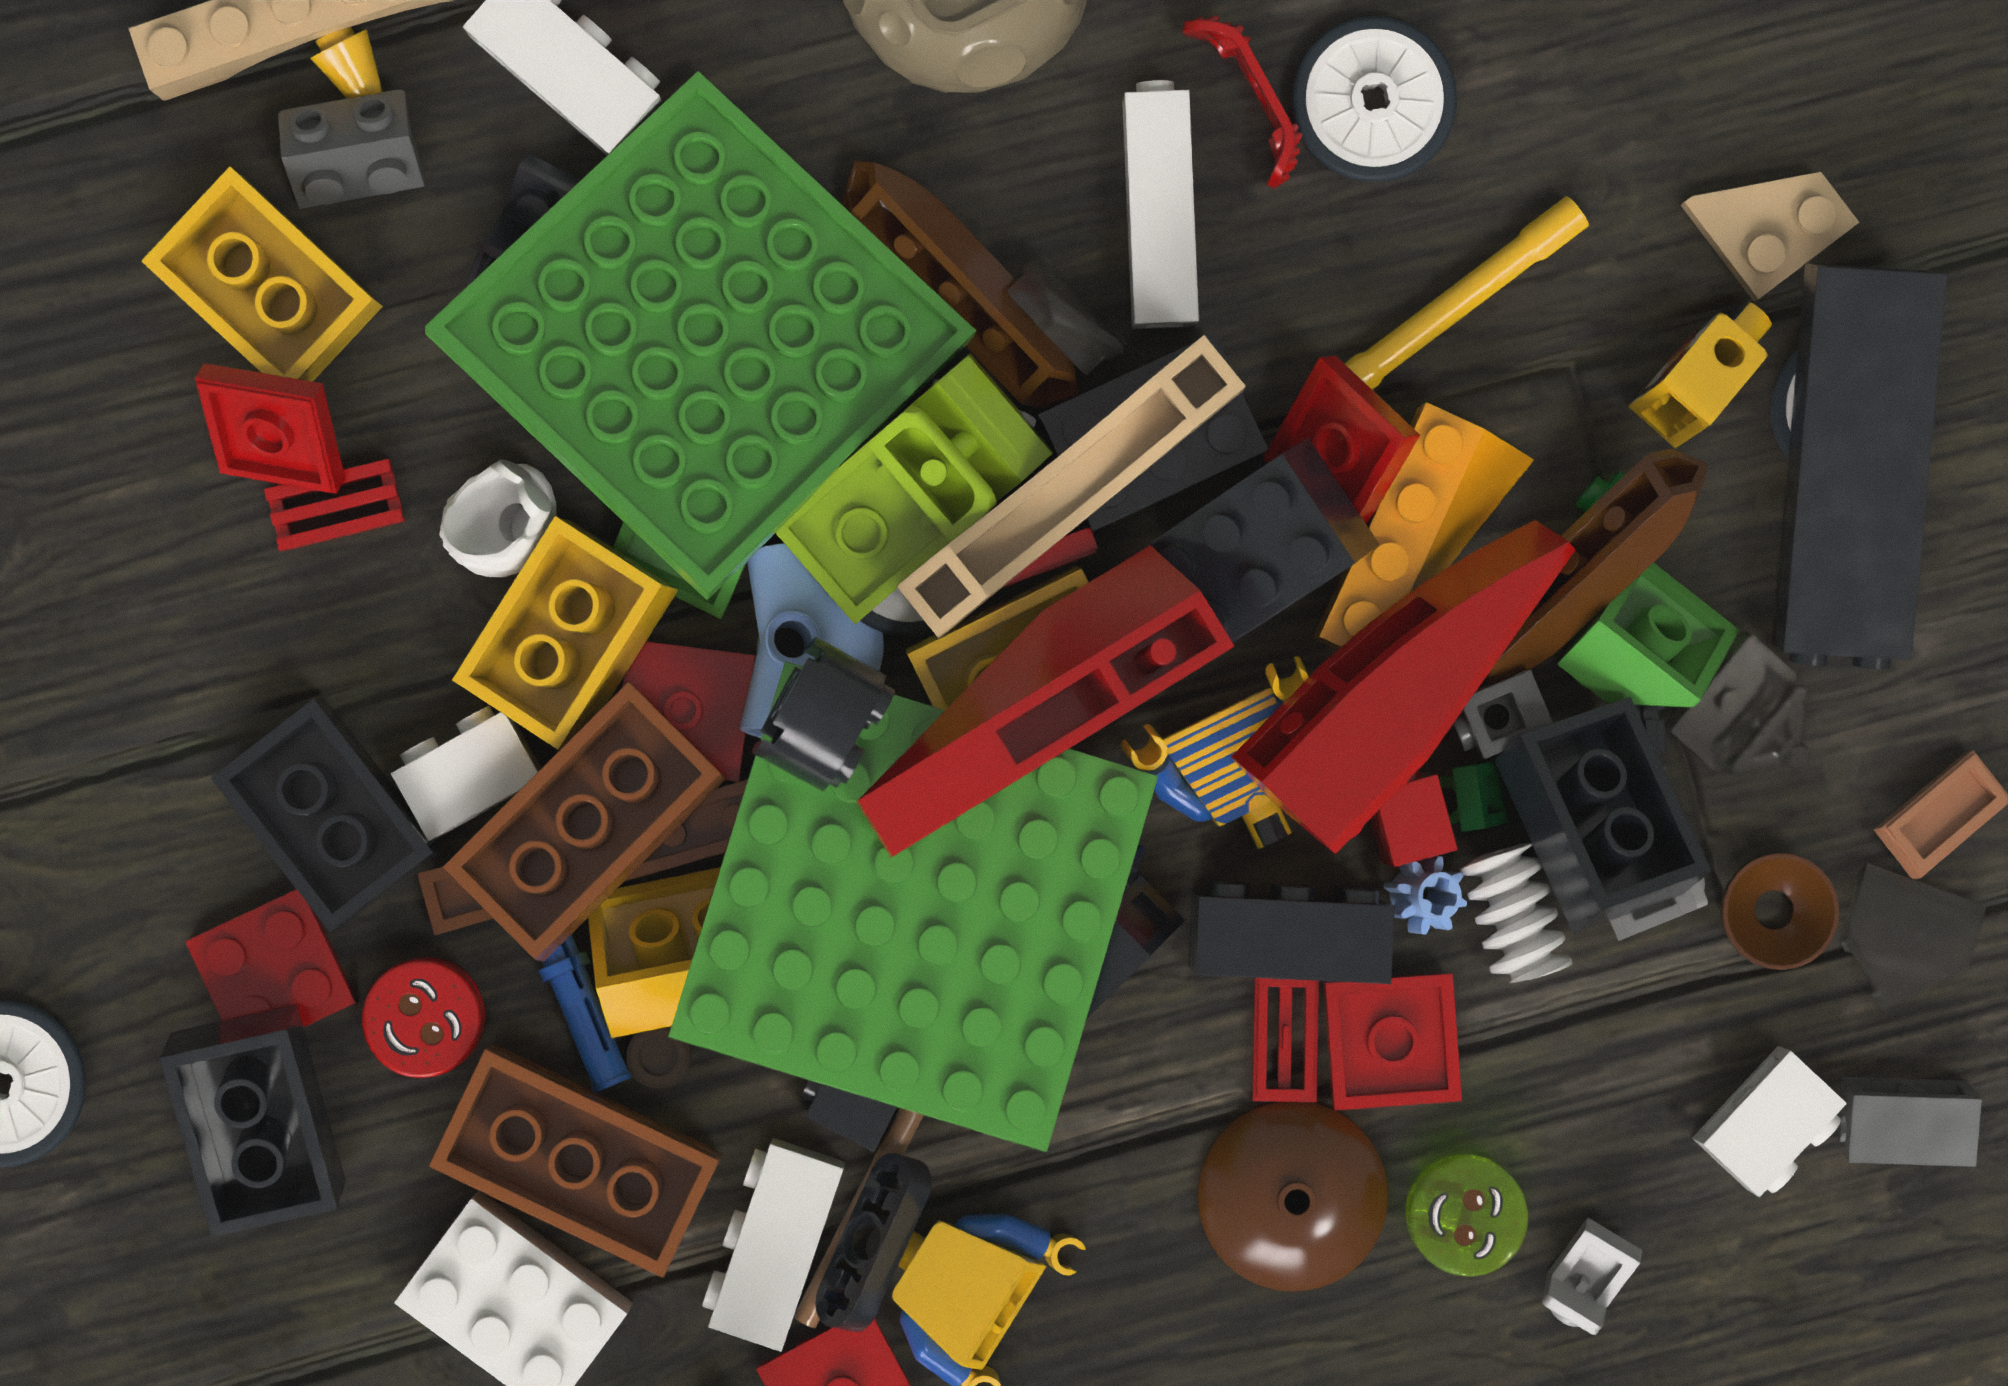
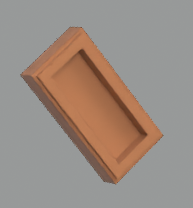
M1971 750L1963 753L1873 830L1912 880L1923 877L2008 804V794L1975 751Z

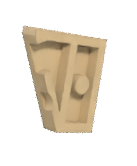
M1822 172L1695 195L1680 205L1753 301L1760 299L1859 223Z

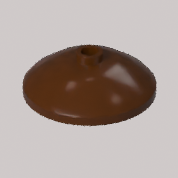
M1269 1102L1254 1107L1238 1116L1221 1131L1210 1146L1203 1160L1198 1179V1211L1204 1232L1218 1256L1237 1274L1269 1289L1293 1292L1307 1291L1329 1285L1353 1271L1370 1253L1381 1234L1388 1208L1387 1178L1381 1158L1370 1139L1354 1122L1340 1112L1315 1102ZM1295 1189L1305 1191L1308 1196L1306 1207L1298 1212L1289 1211L1284 1203L1286 1195Z

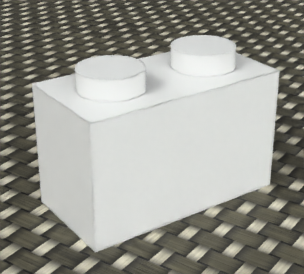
M490 706L459 721L456 726L461 735L443 745L438 746L435 738L432 737L402 753L400 757L405 766L391 773L428 841L445 835L513 797L542 769L519 725L501 712L494 715Z
M1777 1046L1692 1139L1744 1188L1760 1197L1766 1190H1769L1771 1193L1778 1191L1791 1179L1798 1168V1165L1793 1161L1810 1143L1816 1147L1833 1134L1841 1123V1118L1837 1114L1847 1103L1792 1051Z

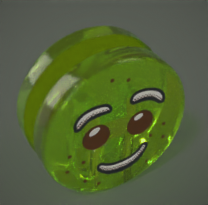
M1461 1153L1442 1157L1429 1164L1419 1173L1412 1183L1406 1198L1405 1221L1413 1243L1429 1262L1447 1273L1473 1277L1485 1275L1499 1269L1517 1253L1527 1231L1528 1209L1521 1188L1509 1173L1485 1157Z

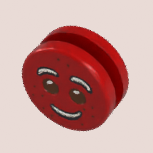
M437 957L409 959L385 971L370 988L362 1010L363 1033L372 1053L390 1070L412 1078L436 1077L451 1071L464 1062L478 1046L486 1022L484 999L474 979L460 966Z

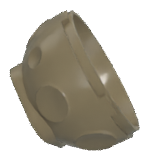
M843 0L848 9L853 26L885 65L910 80L911 83L947 94V92L979 93L1026 79L1065 47L1078 25H1080L1087 0Z

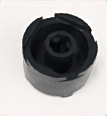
M814 637L804 652L815 657V660L808 657L802 670L797 667L793 669L760 731L771 737V741L768 742L762 739L757 742L753 747L752 754L809 785L824 791L829 784L837 788L841 782L847 783L864 752V748L855 744L863 728L868 730L872 723L877 725L892 701L895 690L884 684L886 680L884 673L822 639Z

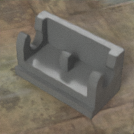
M1841 1076V1098L1847 1104L1839 1112V1117L1841 1118L1839 1142H1845V1158L1848 1163L1976 1167L1982 1099L1967 1080Z

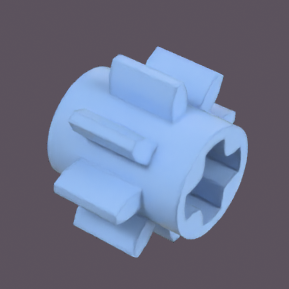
M1441 856L1421 860V865L1417 861L1399 866L1401 873L1394 878L1393 882L1384 883V888L1390 892V901L1395 906L1394 918L1404 919L1409 917L1407 927L1410 933L1426 935L1430 925L1435 929L1450 930L1452 929L1450 917L1456 913L1459 907L1467 906V901L1462 898L1459 882L1463 878L1462 872H1442L1444 863ZM1424 890L1428 891L1427 899H1423Z

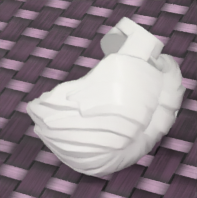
M500 459L482 473L469 478L459 490L448 498L443 510L439 535L443 540V547L449 552V555L457 563L465 566L473 573L485 577H507L517 574L523 568L553 518L557 516L552 486L543 473L528 464H515Z

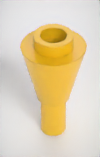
M352 27L329 33L316 40L321 52L310 59L347 99L382 93L367 29L355 34Z

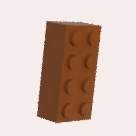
M628 682L443 868L535 960L544 962L726 778Z
M493 1043L484 1050L429 1167L664 1278L723 1152L597 1092L593 1093L591 1089Z

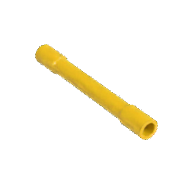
M1565 196L1525 226L1510 243L1368 350L1356 354L1344 364L1373 390L1387 374L1534 263L1548 258L1589 227L1585 215L1571 198Z

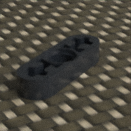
M888 1153L880 1157L872 1167L817 1290L816 1312L820 1321L826 1326L850 1332H860L866 1329L874 1320L930 1195L932 1185L931 1174L923 1161L897 1153ZM898 1181L902 1182L901 1188L897 1187ZM884 1210L890 1211L889 1217L883 1215ZM878 1227L881 1234L880 1245L876 1254L869 1259L866 1252L867 1239L872 1230ZM857 1270H864L863 1275L857 1274Z

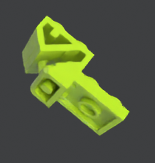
M969 354L837 468L803 507L776 534L850 620L856 624L897 589V585L988 513L1000 498L1028 477L1053 454L1054 450L975 358Z

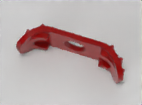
M1216 15L1207 19L1198 17L1191 21H1185L1183 23V35L1208 41L1222 59L1235 57L1275 131L1271 134L1272 137L1268 140V144L1273 154L1274 169L1266 186L1275 190L1276 187L1290 178L1288 173L1294 169L1298 162L1295 157L1300 154V149L1296 146L1303 136L1301 132H1296L1299 128L1298 125L1290 122L1248 45L1250 37L1242 36L1241 34L1244 30L1242 25L1231 26L1230 22H1218L1219 17Z

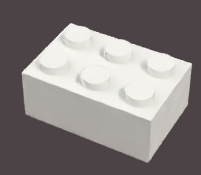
M478 1191L471 1198L394 1302L506 1386H575L633 1305V1302L481 1191Z

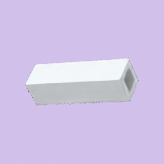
M1168 80L1143 81L1136 83V92H1125L1122 101L1132 330L1195 327L1199 322L1189 90H1174V82Z

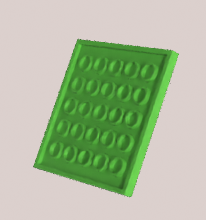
M699 71L425 326V334L706 600L803 507L837 468L870 441L971 341L976 333V330Z
M785 661L770 711L793 669L797 667L802 670L803 666ZM894 695L880 722L877 725L872 723L868 730L862 729L855 744L864 748L863 755L847 783L841 782L837 788L829 784L824 791H821L756 756L668 1037L1047 1152L1158 776L1067 749L897 855L890 857L856 801L945 710ZM762 734L761 740L771 741V737Z

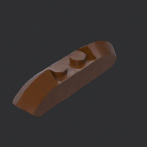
M855 161L842 198L843 206L976 330L974 337L966 347L1020 404L1044 409L1079 396L1071 355L1054 322L1037 301L936 196L906 175L874 162Z
M1672 448L1648 453L1567 529L1561 537L1572 544L1576 549L1482 683L1486 685L1494 684L1522 671L1529 670L1552 656L1656 561L1673 543L1686 524L1704 484L1708 463Z

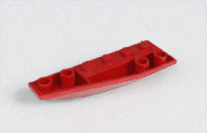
M1536 520L1477 549L1418 586L1368 623L1322 663L1231 758L1274 804L1336 854L1363 829L1367 821L1396 792L1401 790L1408 783L1411 776L1429 759L1576 549L1569 541Z
M1150 545L1041 611L856 802L889 856L893 857L1234 647V644L1200 589Z

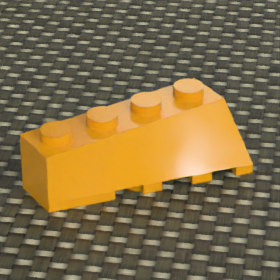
M1426 402L1418 407L1410 426L1420 434V437L1367 525L1380 545L1343 571L1313 638L1333 648L1340 649L1384 611L1418 586L1447 569L1534 459L1486 429Z

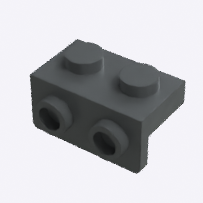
M393 90L308 105L279 112L281 159L299 209L425 187L423 167L410 128L408 102L403 90Z

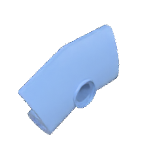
M785 543L761 547L747 561L759 637L757 639V656L739 729L744 733L759 738L762 737L763 733L760 731L769 715L785 661L804 666L808 657L815 660V657L806 652H803L802 656L797 658H788L782 655L776 649L774 643L776 630L790 628L796 631L802 637L804 651L814 637H818L880 671L884 651L882 632L867 626L861 621L854 624Z

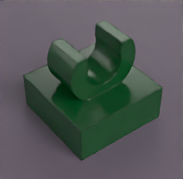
M1494 760L1452 768L1453 774L1438 778L1441 789L1451 788L1456 792L1458 807L1456 810L1449 811L1448 816L1451 824L1461 823L1462 831L1485 829L1510 822L1505 783Z

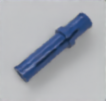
M571 934L544 962L541 961L544 968L539 970V974L543 982L550 981L568 1025L570 1035L574 1040L592 1084V1091L595 1093L632 1078V1075L627 1070L615 1038L610 1036L600 1001L585 965L591 963L586 951L579 952Z

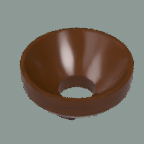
M1773 853L1762 855L1747 862L1734 873L1723 893L1720 913L1723 929L1728 940L1740 955L1750 962L1768 969L1787 970L1801 967L1813 961L1825 951L1832 941L1838 926L1839 904L1836 891L1830 879L1818 866L1807 859L1793 854ZM1775 890L1784 894L1788 899L1791 908L1790 915L1782 926L1768 929L1757 921L1754 911L1755 904L1763 893Z

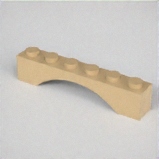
M210 0L128 29L149 90L163 101L224 81L267 58L329 33L399 12L454 0Z
M1203 335L1043 470L897 585V588L936 636L942 637L1244 391L1245 384L1205 335Z

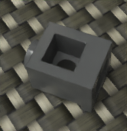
M1525 670L1494 684L1477 689L1451 727L1463 752L1474 748L1479 759H1486L1504 751L1520 734L1553 722L1531 670ZM1494 704L1501 706L1506 713L1505 723L1498 729L1488 727L1484 720L1486 709Z

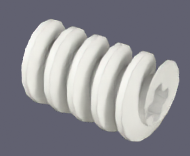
M1532 842L1484 854L1473 859L1460 869L1464 876H1479L1482 878L1483 882L1467 893L1469 900L1489 901L1490 907L1475 917V922L1480 925L1496 926L1497 932L1483 941L1482 945L1483 949L1503 950L1504 956L1491 965L1489 969L1491 973L1510 974L1512 981L1509 983L1532 980L1560 971L1573 964L1571 957L1568 955L1550 953L1565 941V936L1562 931L1543 929L1544 926L1558 916V912L1554 906L1536 905V902L1546 896L1551 891V888L1547 882L1529 881L1528 879L1543 867L1539 857L1521 855V853L1533 845Z

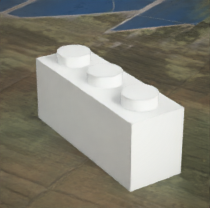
M485 0L463 26L469 37L606 156L663 104L660 95L654 91L660 81L632 56L625 64L619 61L606 49L612 39L585 15H582L577 22H574L557 7L562 0Z
M776 1138L772 1139L768 1152L755 1149L743 1183L744 1186L755 1189L748 1211L745 1213L734 1210L723 1242L724 1247L734 1250L727 1273L714 1270L702 1307L713 1310L709 1328L782 1352L844 1169V1161Z

